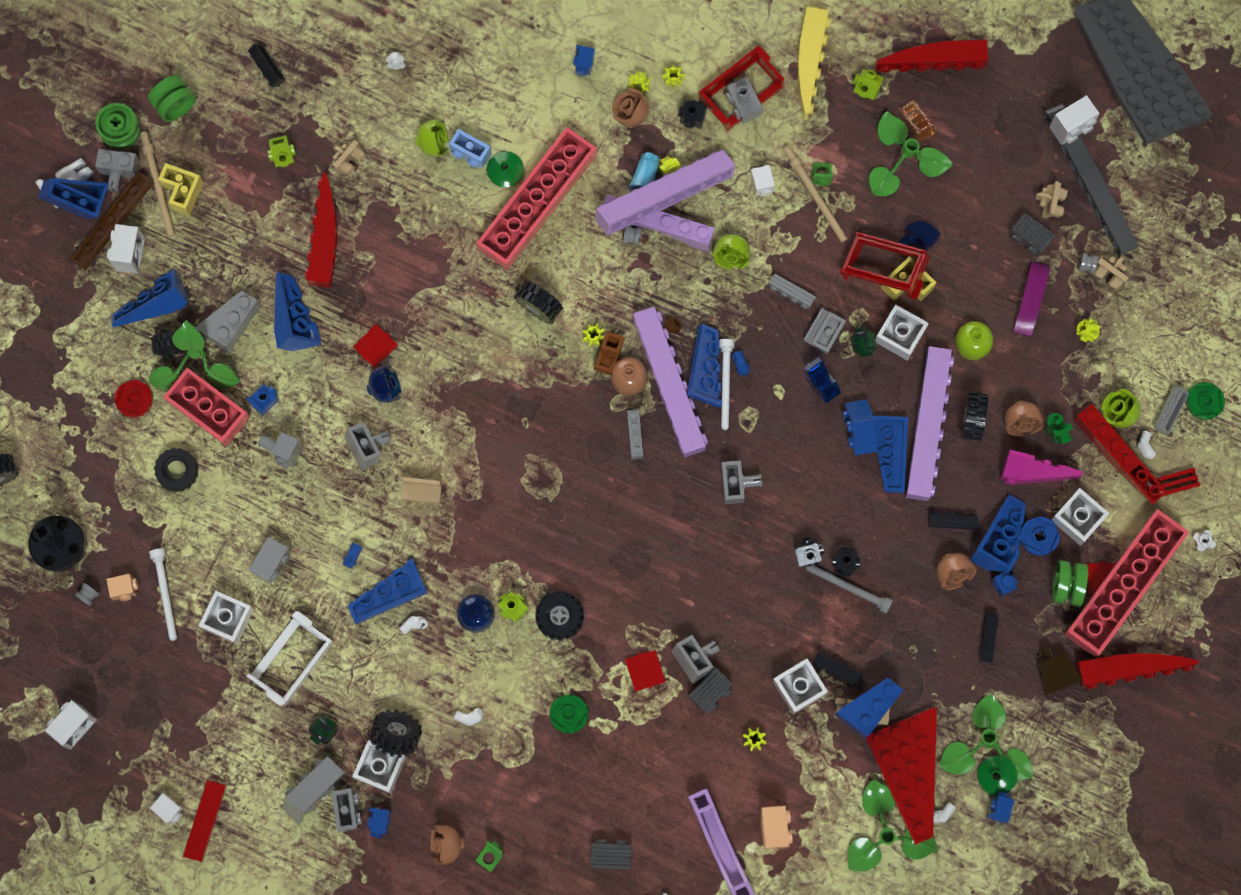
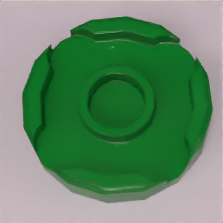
M1202 382L1197 383L1189 390V395L1185 402L1187 410L1192 416L1199 420H1211L1217 417L1223 410L1225 398L1223 392L1216 385Z
M575 695L558 697L550 708L552 725L564 734L579 732L588 721L586 703Z

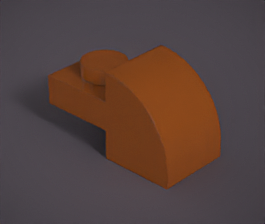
M606 332L594 365L595 371L612 375L614 366L619 360L625 337Z

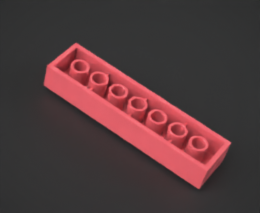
M566 127L477 241V249L508 271L595 159L597 148Z
M1159 509L1154 511L1064 635L1094 658H1097L1186 538L1189 531Z

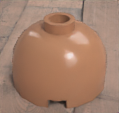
M628 89L629 92L626 94L621 93L614 101L612 106L613 118L625 127H636L647 118L649 103L647 98L637 89Z
M624 357L618 360L610 376L614 390L625 396L640 393L646 387L648 381L647 369L644 364L633 357Z
M1018 401L1005 414L1007 433L1012 436H1024L1023 433L1029 432L1030 435L1034 434L1044 426L1043 415L1035 404Z
M960 553L944 555L936 569L937 579L945 590H954L963 586L962 581L966 579L970 581L976 574V568L972 561Z
M434 825L433 828L435 830H431L430 850L431 852L434 851L436 856L432 857L433 862L437 866L451 864L459 857L461 849L464 848V840L459 836L455 828L448 825Z

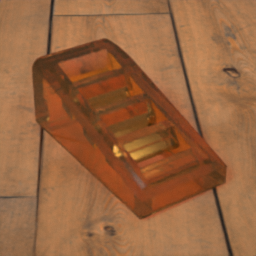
M915 100L898 109L919 142L935 133L933 123ZM915 109L914 112H912V113H910L909 115H907V113H908L909 111Z

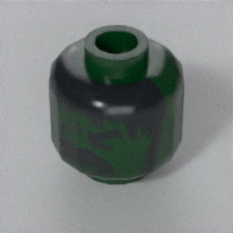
M867 328L856 329V333L850 337L853 352L858 354L859 357L874 354V351L877 349L874 332L867 330Z
M326 715L324 718L318 717L308 729L311 734L310 739L317 745L320 743L324 745L329 744L337 734V724Z

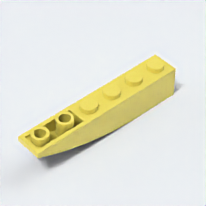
M809 6L806 9L798 54V88L803 118L805 120H808L809 114H813L815 103H811L812 96L816 97L818 88L814 84L815 79L819 80L821 69L818 68V64L823 62L824 51H821L822 45L826 46L828 34L824 33L825 28H829L831 17H828L829 10Z

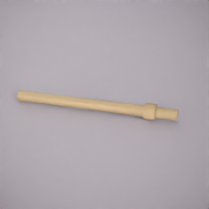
M144 131L140 133L143 143V154L148 161L167 236L174 237L175 233L163 188L158 181L159 173L153 155L155 151L153 145L150 144L148 132Z
M790 146L785 147L783 151L790 160V166L800 176L840 242H845L847 240L846 235L803 169L801 160L795 156Z

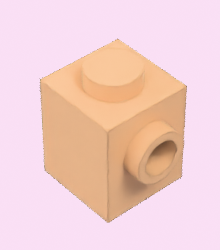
M131 574L107 579L110 598L114 601L119 599L120 601H128L132 599V596L137 595L136 590L139 589L138 582Z

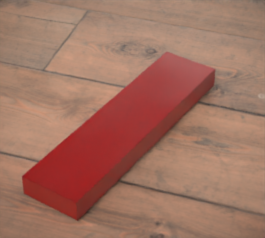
M207 780L183 857L203 862L227 788L226 785Z

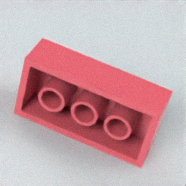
M186 368L163 397L168 404L225 447L229 445L250 419L246 411L189 368Z

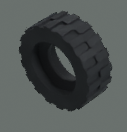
M181 448L167 449L155 461V477L169 491H185L198 478L199 468L196 460L188 451H184ZM173 461H180L186 467L184 476L179 479H172L167 474V468Z

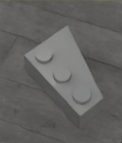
M240 291L195 328L204 338L230 353L261 305L257 299Z
M328 756L323 761L321 759L318 760L313 766L314 770L310 774L306 772L299 779L300 783L296 787H290L285 793L286 797L282 809L298 824L303 821V816L309 810L313 811L316 807L315 805L323 797H326L343 778L344 771Z

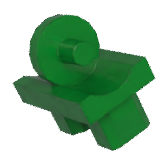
M1051 413L1046 420L1049 428L1044 429L1045 434L1052 436L1054 443H1060L1061 445L1071 441L1072 438L1069 431L1073 429L1072 425L1065 423L1062 415L1059 413Z

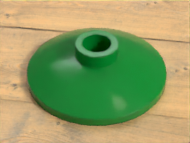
M499 152L492 156L487 164L488 178L493 184L502 188L516 185L524 174L522 160L512 152ZM507 165L508 169L503 170L501 167Z
M989 757L981 763L978 769V782L982 789L991 795L998 796L999 792L1007 794L1016 785L1017 770L1014 764L1005 757ZM995 772L1000 774L999 780L993 778Z

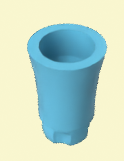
M649 152L642 154L628 187L630 192L646 186L651 181H655L659 163L658 156Z

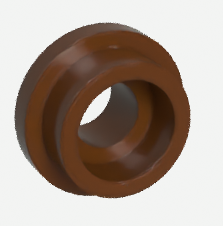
M675 316L666 318L665 328L669 333L677 335L682 329L680 320Z

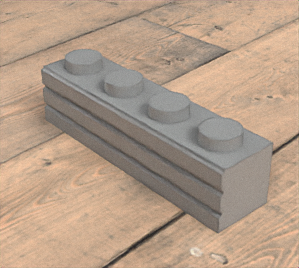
M774 274L769 282L768 287L772 291L779 292L785 298L788 297L791 302L800 304L803 309L809 310L815 301V296L777 274Z
M1174 386L1158 420L1155 422L1154 428L1159 433L1169 435L1189 395L1184 388Z
M628 410L631 460L643 459L639 410Z

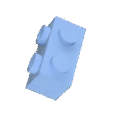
M460 129L456 131L449 143L451 154L457 159L463 158L467 160V163L474 168L480 167L483 169L492 154L491 146Z

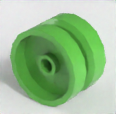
M178 75L162 80L151 90L147 98L164 122H171L182 117L196 102V96L190 88H186V83Z
M108 104L97 114L95 121L96 130L104 143L110 148L116 150L128 149L139 140L141 133L140 123L132 109L125 104Z
M1058 561L1052 587V601L1054 603L1063 604L1068 597L1070 605L1081 607L1087 587V564L1076 563L1072 569L1069 561Z

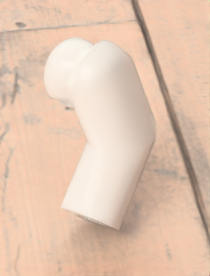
M1142 431L1137 448L1144 458L1153 459L1156 452L1149 444L1152 434L1148 431Z
M411 616L399 629L406 635L412 628H427L428 622L422 616Z
M476 708L473 712L465 714L457 710L454 720L467 726H472L482 720L483 711L480 708Z
M948 802L943 810H934V823H945L956 807Z

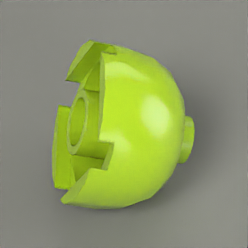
M440 119L423 123L415 137L417 147H420L421 151L430 157L445 156L448 152V148L445 149V142L448 143V135L444 123H439Z
M724 235L717 240L712 257L714 256V262L722 268L733 270V267H739L740 270L745 268L750 261V246L739 235Z
M972 321L964 324L958 330L955 336V346L960 355L968 360H979L989 354L993 346V334L986 324Z
M1119 389L1120 391L1111 392L1107 395L1102 403L1101 410L1103 411V417L1111 426L1126 428L1135 424L1139 419L1141 405L1138 398L1129 390Z

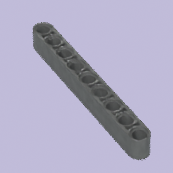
M1063 104L1044 111V117L1049 127L1055 114L1065 109ZM1054 135L1116 253L1121 256L1138 247L1137 241L1081 136L1078 135V138L1070 144L1067 142L1061 145Z

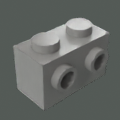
M267 537L248 569L249 572L272 584L273 581L279 578L282 565L287 564L291 557V554H289L290 549Z
M352 788L332 791L337 831L341 833L359 830L362 818L361 813H357L356 805H359L358 793H354Z

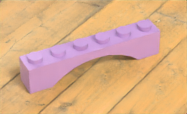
M606 195L604 203L607 204L614 201L617 197ZM662 211L631 224L666 234L691 247L707 252L709 251L715 229Z
M707 788L689 796L688 800L730 894L754 895L725 833Z

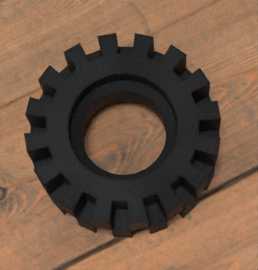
M169 331V333L162 332L163 334L158 333L151 337L154 355L172 356V354L177 355L184 352V350H180L173 344L172 337L175 333L173 331Z

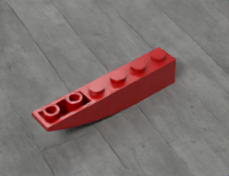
M987 40L944 41L912 47L877 60L875 71L883 73L890 72L891 70L907 72L916 69L917 71H927L928 69L944 71L950 68H954V70H964L965 68L980 70L985 68L988 63Z
M323 173L322 179L318 181L320 195L316 197L315 201L317 214L313 215V226H315V229L310 235L312 249L308 250L307 261H310L309 268L305 269V279H307L309 286L332 288L337 255V216L327 173Z
M1093 404L1089 405L1073 419L1113 467L1152 505L1168 493Z
M1134 653L1081 661L1075 664L1082 678L1079 682L1080 688L1086 687L1089 690L1098 688V684L1105 683L1106 686L1115 685L1118 680H1125V683L1136 681V677L1144 676V679L1156 677V673L1163 672L1164 676L1174 674V670L1182 669V672L1194 670V666L1199 664V661L1174 655Z

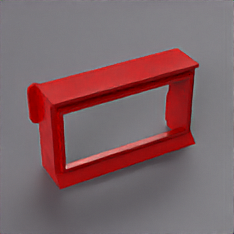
M756 46L751 52L699 91V100L707 106L727 132L741 120H737L734 114L727 118L710 98L753 64L757 63L775 82L757 96L761 105L784 88L785 79L770 64V56L761 46Z
M856 232L850 252L843 268L839 272L844 280H848L849 276L905 291L909 298L916 300L924 285L921 279L930 258L926 250ZM863 245L917 258L909 281L905 282L854 268Z

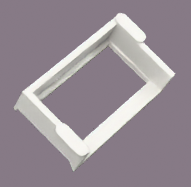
M298 611L294 612L291 622L252 674L247 675L250 680L267 691L266 696L280 706L289 703L333 644L332 640L311 626L312 621ZM301 625L321 639L324 644L285 696L282 697L261 682L259 678L298 626Z

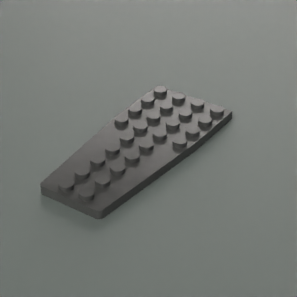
M1091 0L1075 7L1073 14L1118 102L1145 145L1212 118L1213 114L1184 69L1131 0Z

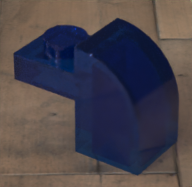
M916 221L906 227L904 231L906 235L898 243L912 246L916 243L927 252L939 240L941 233L927 222Z
M817 357L803 367L807 382L825 403H828L841 393L836 380L827 372L824 362L820 357Z

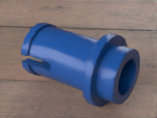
M737 351L731 355L737 368V374L745 376L751 372V367L747 364L743 351Z
M352 543L346 557L342 559V564L353 569L357 565L356 561L363 547Z

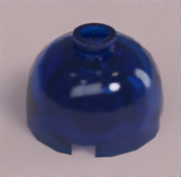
M389 364L382 365L373 370L368 379L367 391L369 395H372L381 403H392L401 399V396H398V393L401 392L396 372L390 371L389 368H392V366Z
M471 594L463 598L458 604L456 611L457 620L466 631L482 633L489 629L493 623L495 608L487 597L480 594Z

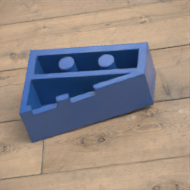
M52 178L44 180L38 198L90 220L98 218L109 183Z
M886 678L837 711L834 715L866 739L902 693L903 689L889 678Z

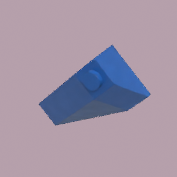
M175 269L153 282L155 285L148 291H141L136 301L127 302L112 314L111 325L117 327L183 309L188 304V294Z
M278 272L276 274L274 320L277 348L297 351L319 346L321 340L316 322H312L309 316V307H305L301 299L303 295L294 276Z
M1010 494L1007 496L970 559L972 562L989 571H1011L1020 552L1019 544L1022 537L1021 529L1026 507L1024 502Z

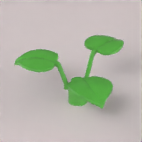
M887 111L879 121L878 137L887 146L894 143L897 146L903 145L901 148L902 157L891 172L885 167H876L871 171L869 175L871 193L879 197H885L896 192L900 185V180L893 173L905 157L912 158L916 154L917 160L920 161L918 165L919 170L927 177L940 176L951 168L953 164L947 156L935 148L926 147L920 152L917 140L912 138L906 140L908 128L905 123Z
M187 320L175 331L172 337L173 344L180 350L186 351V355L178 369L173 372L168 366L158 367L149 377V383L152 386L168 391L179 378L177 375L188 357L198 359L202 356L204 369L207 372L204 379L212 387L227 389L240 382L235 372L227 365L214 364L210 369L208 368L206 352L203 351L205 340L200 332Z
M993 694L983 698L973 713L975 726L980 729L986 728L978 745L969 752L966 744L961 742L951 743L944 750L939 764L943 770L951 774H966L975 766V759L971 755L981 746L987 749L995 747L1000 756L1009 759L1014 764L1017 770V782L1033 777V767L1025 753L1018 749H1010L1006 756H1004L999 744L996 743L998 737L994 730L1000 729L1005 724L1006 713Z
M872 780L865 788L862 805L868 815L873 816L879 813L883 829L879 833L880 840L872 844L867 838H858L851 843L848 850V869L852 871H866L876 867L881 861L882 853L875 847L882 843L890 845L895 840H904L901 846L902 851L908 858L914 860L925 858L938 850L934 838L915 846L907 829L904 837L896 836L894 830L887 827L882 812L891 811L895 802L888 787L877 780Z

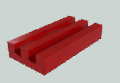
M1195 467L1158 477L1157 480L1164 489L1192 480L1194 484L1168 490V493L1163 497L1200 487ZM1191 474L1190 477L1179 479L1169 483L1163 484L1162 482L1176 477Z

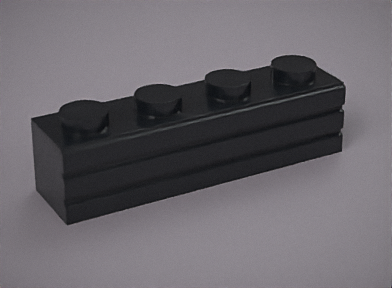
M254 43L248 50L251 58H253L257 67L261 70L268 84L271 87H279L286 79L263 44Z
M932 512L928 515V527L977 530L978 516H975L973 513L968 515L956 513L954 515L950 512H944V514Z
M990 612L985 614L979 662H993L999 614Z
M818 652L813 662L814 668L822 669L826 674L834 675L836 679L844 680L852 687L857 686L862 676L861 673Z

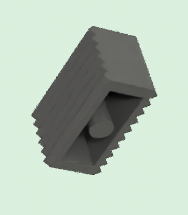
M1027 213L1023 214L1009 233L1015 243L1023 244L1028 253L1031 255L1036 254L1037 256L1043 253L1055 236L1051 231L1027 215Z
M715 668L688 698L705 714L708 711L712 713L719 705L717 701L721 697L725 699L733 691L731 689L733 684Z
M596 840V843H592L591 868L631 870L632 845H628V841H616V844H608V840Z

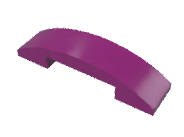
M1031 262L1013 333L1028 337L1032 336L1050 266Z

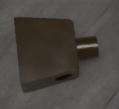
M1051 646L1040 650L1045 661L1037 665V670L1045 696L1082 680L1065 653L1055 656Z

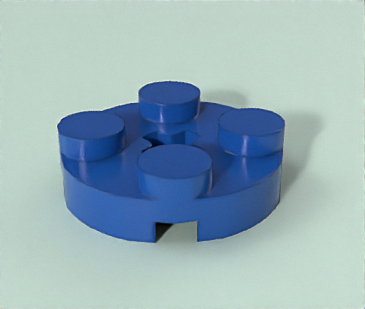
M1045 517L1030 519L1021 529V546L1032 555H1048L1059 543L1060 535L1056 528L1057 526L1053 521ZM1039 532H1042V536L1045 539L1037 541L1035 533L1038 534Z

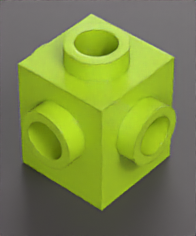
M863 69L860 75L857 74L853 84L856 86L853 92L862 98L874 100L884 77L877 75L872 70Z
M287 135L269 140V159L274 161L276 167H286L294 163L293 156L296 155L294 145L289 144Z
M511 591L509 594L505 593L498 600L500 602L498 604L500 609L498 613L505 620L509 618L514 624L529 611L528 607L524 604L525 599L519 593L515 595Z

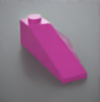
M1010 450L1004 458L1000 480H1003L1008 485L1080 479L1083 471L1064 465H1056L1055 467L1049 460L1037 461L1034 460L1035 456Z

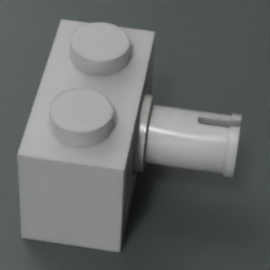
M747 77L727 86L725 96L728 103L733 104L735 108L733 112L737 120L740 119L742 124H745L763 115V107Z
M98 149L95 167L100 174L109 175L107 190L113 192V189H115L114 191L118 192L120 178H133L138 172L140 160L135 153Z
M365 422L348 428L344 437L361 470L378 464L381 453L377 447L391 442L387 431L372 437Z
M282 432L277 441L262 435L258 442V447L271 451L277 464L286 469L288 466L295 467L303 450V446L298 439Z
M741 461L721 463L724 504L744 503V490L746 487H762L761 474L753 476L742 475Z
M693 635L677 643L671 651L692 684L709 675L713 665L708 657L719 652L718 645L714 647L715 641H711L701 648Z

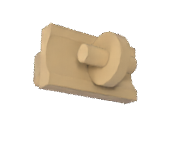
M355 140L349 146L344 143L341 147L336 145L333 147V150L336 152L332 157L336 161L333 166L338 174L342 172L350 176L355 168L349 162L354 158L360 163L366 157L359 143Z
M1056 181L1053 185H1047V188L1042 189V193L1036 194L1035 198L1040 201L1039 206L1043 207L1041 217L1049 218L1051 216L1060 217L1063 215L1064 207L1057 205L1058 200H1065L1068 191L1061 187L1060 182Z
M1113 256L1109 259L1114 266L1102 258L1097 262L1098 266L1094 275L1102 279L1107 272L1112 274L1113 277L1108 285L1115 290L1122 283L1125 284L1129 278L1117 269L1120 268L1122 271H1125L1127 266L1122 264L1124 260L1122 256L1119 260Z

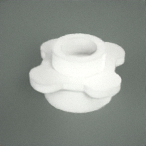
M394 52L386 57L388 68L399 69L405 67L402 54Z
M1205 530L1201 534H1194L1193 539L1198 551L1202 552L1207 548L1215 547L1216 543L1212 540V532L1210 530Z

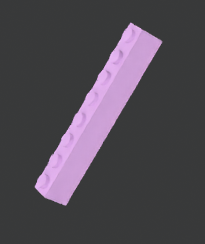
M724 150L713 152L702 160L698 159L689 166L681 167L674 173L666 174L659 180L651 181L644 187L634 189L629 194L619 196L614 201L600 205L596 208L595 220L608 236L733 177L736 165Z
M654 306L633 313L635 326L683 457L705 451L708 441L705 433L701 434L700 432L701 422L698 415L695 416L692 409H695L692 398L688 399L686 394L688 386L685 380H681L680 374H682L679 363L675 364L673 357L676 354L673 346H669L667 342L669 335L667 329H663L660 323L663 322L660 311L656 312Z
M929 346L927 350L905 498L929 501L931 496L934 497L936 485H932L933 477L937 478L938 466H935L936 459L940 458L941 448H938V442L942 441L944 432L940 428L941 422H945L946 411H943L944 404L948 403L949 398L946 387L947 385L950 386L952 377L948 373L949 367H953L954 356H951L952 350Z

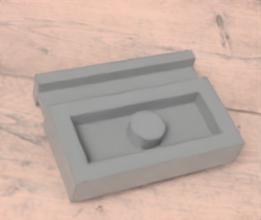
M821 308L803 341L828 354L846 320Z

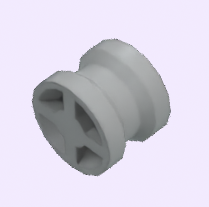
M631 225L627 226L623 243L631 242L638 246L642 227L633 228Z
M1083 253L1078 271H1089L1090 274H1094L1098 256H1088L1087 253Z
M83 583L80 592H76L75 596L91 606L93 604L92 600L98 597L99 593Z

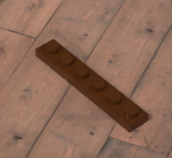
M139 171L136 173L71 256L70 260L85 271L111 239V231L115 230V224H123L154 184L153 180Z

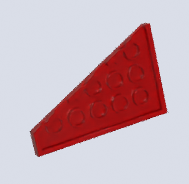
M936 707L874 732L866 738L915 846L932 839L934 833Z

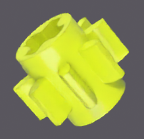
M674 64L669 69L665 67L666 74L662 75V80H666L665 86L669 85L673 89L677 85L682 86L681 80L685 79V74H681L682 67L676 68Z
M637 70L635 76L633 74L630 75L628 87L637 89L641 93L644 90L649 91L651 79L647 77L646 72L643 73Z
M669 156L662 159L661 166H659L663 176L674 173L681 168L679 161Z
M1091 318L1089 321L1083 319L1077 325L1076 334L1084 342L1088 340L1093 342L1100 335V326L1097 325V321Z
M588 324V330L582 331V334L587 336L583 338V342L588 341L590 348L592 345L600 347L599 342L604 340V336L601 335L605 333V330H600L598 324L592 327ZM597 333V336H595L594 339H592L591 335Z
M759 727L753 732L749 728V735H743V738L747 739L744 746L749 745L751 747L750 752L754 748L761 751L760 744L767 743L762 740L766 733H759ZM757 735V739L760 740V742L752 744V740L749 739V737Z

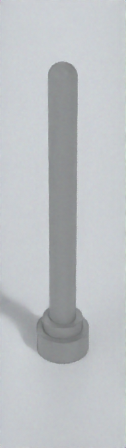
M806 565L807 571L876 604L877 608L880 609L879 611L887 614L893 602L892 599L888 597L879 598L816 566Z

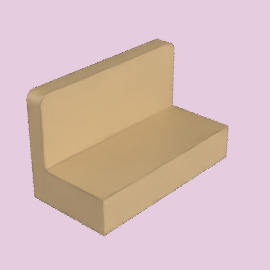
M402 477V500L440 504L442 493L441 481Z

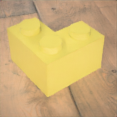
M165 163L158 181L162 187L173 191L168 204L172 210L190 216L204 182L198 174Z
M909 256L888 277L908 282L916 262ZM925 271L921 279L924 285L918 297L920 301L935 288L937 283ZM881 285V289L893 301L904 292Z

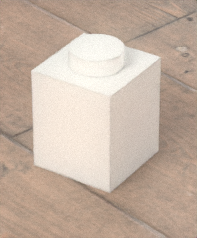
M770 165L751 169V179L756 196L761 195L764 197L772 194L775 184Z
M164 793L150 807L154 813L170 825L180 820L183 815L181 812L184 810Z

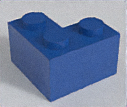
M861 400L844 403L845 411H842L844 423L846 422L847 432H850V437H847L849 449L852 448L855 455L878 452L875 418L868 401Z

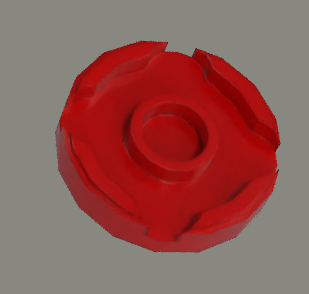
M130 380L119 386L115 392L114 401L121 414L128 418H138L144 416L151 409L153 394L145 383L139 380Z

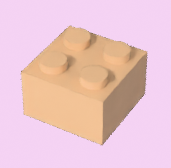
M786 806L761 808L763 850L787 849L789 844L793 842L792 831H788L787 826L791 822L790 810H786Z

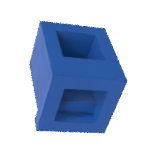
M576 46V55L573 61V66H576V75H591L595 48Z
M262 385L251 397L247 398L249 404L261 416H264L279 400L276 397L278 393L271 386L267 388L265 385ZM263 395H267L265 400H261L260 398Z
M1004 572L991 580L1000 598L1017 590V580L1009 572Z
M999 792L996 799H992L990 805L992 813L987 814V819L1007 824L1015 800L1010 799L1009 794Z
M370 807L369 812L373 813L372 816H369L367 828H370L371 832L370 837L382 838V835L388 834L391 811Z

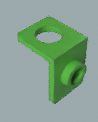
M814 163L812 183L818 186L831 185L833 174H831L832 165ZM825 168L828 174H817V170Z
M486 841L487 845L477 857L476 862L492 872L504 855L501 851L503 847L495 841L492 843ZM486 853L494 855L495 860L492 864L484 863L483 856Z

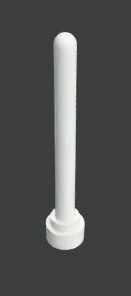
M720 339L719 348L723 352L721 428L727 430L729 428L730 353L734 349V340Z
M154 549L149 551L150 559L156 565L169 639L174 641L177 639L163 565L164 557H166L165 549Z

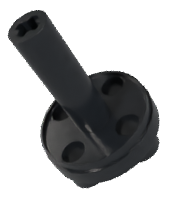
M50 516L42 519L33 527L28 539V548L32 559L40 567L49 572H64L76 566L86 555V537L82 528L72 519L65 516ZM68 522V527L65 530H61V524ZM79 545V552L72 554V548ZM54 558V564L47 566L48 559Z

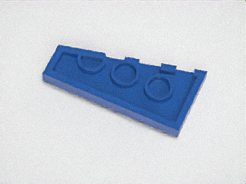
M702 324L698 327L687 396L719 408L722 407V400L719 397L721 383H719L718 377L720 364H718L717 357L720 354L718 330Z
M874 416L877 454L885 493L905 494L909 418Z
M412 558L404 566L393 571V574L388 578L381 580L377 583V586L370 591H366L348 605L355 624H359L427 594Z

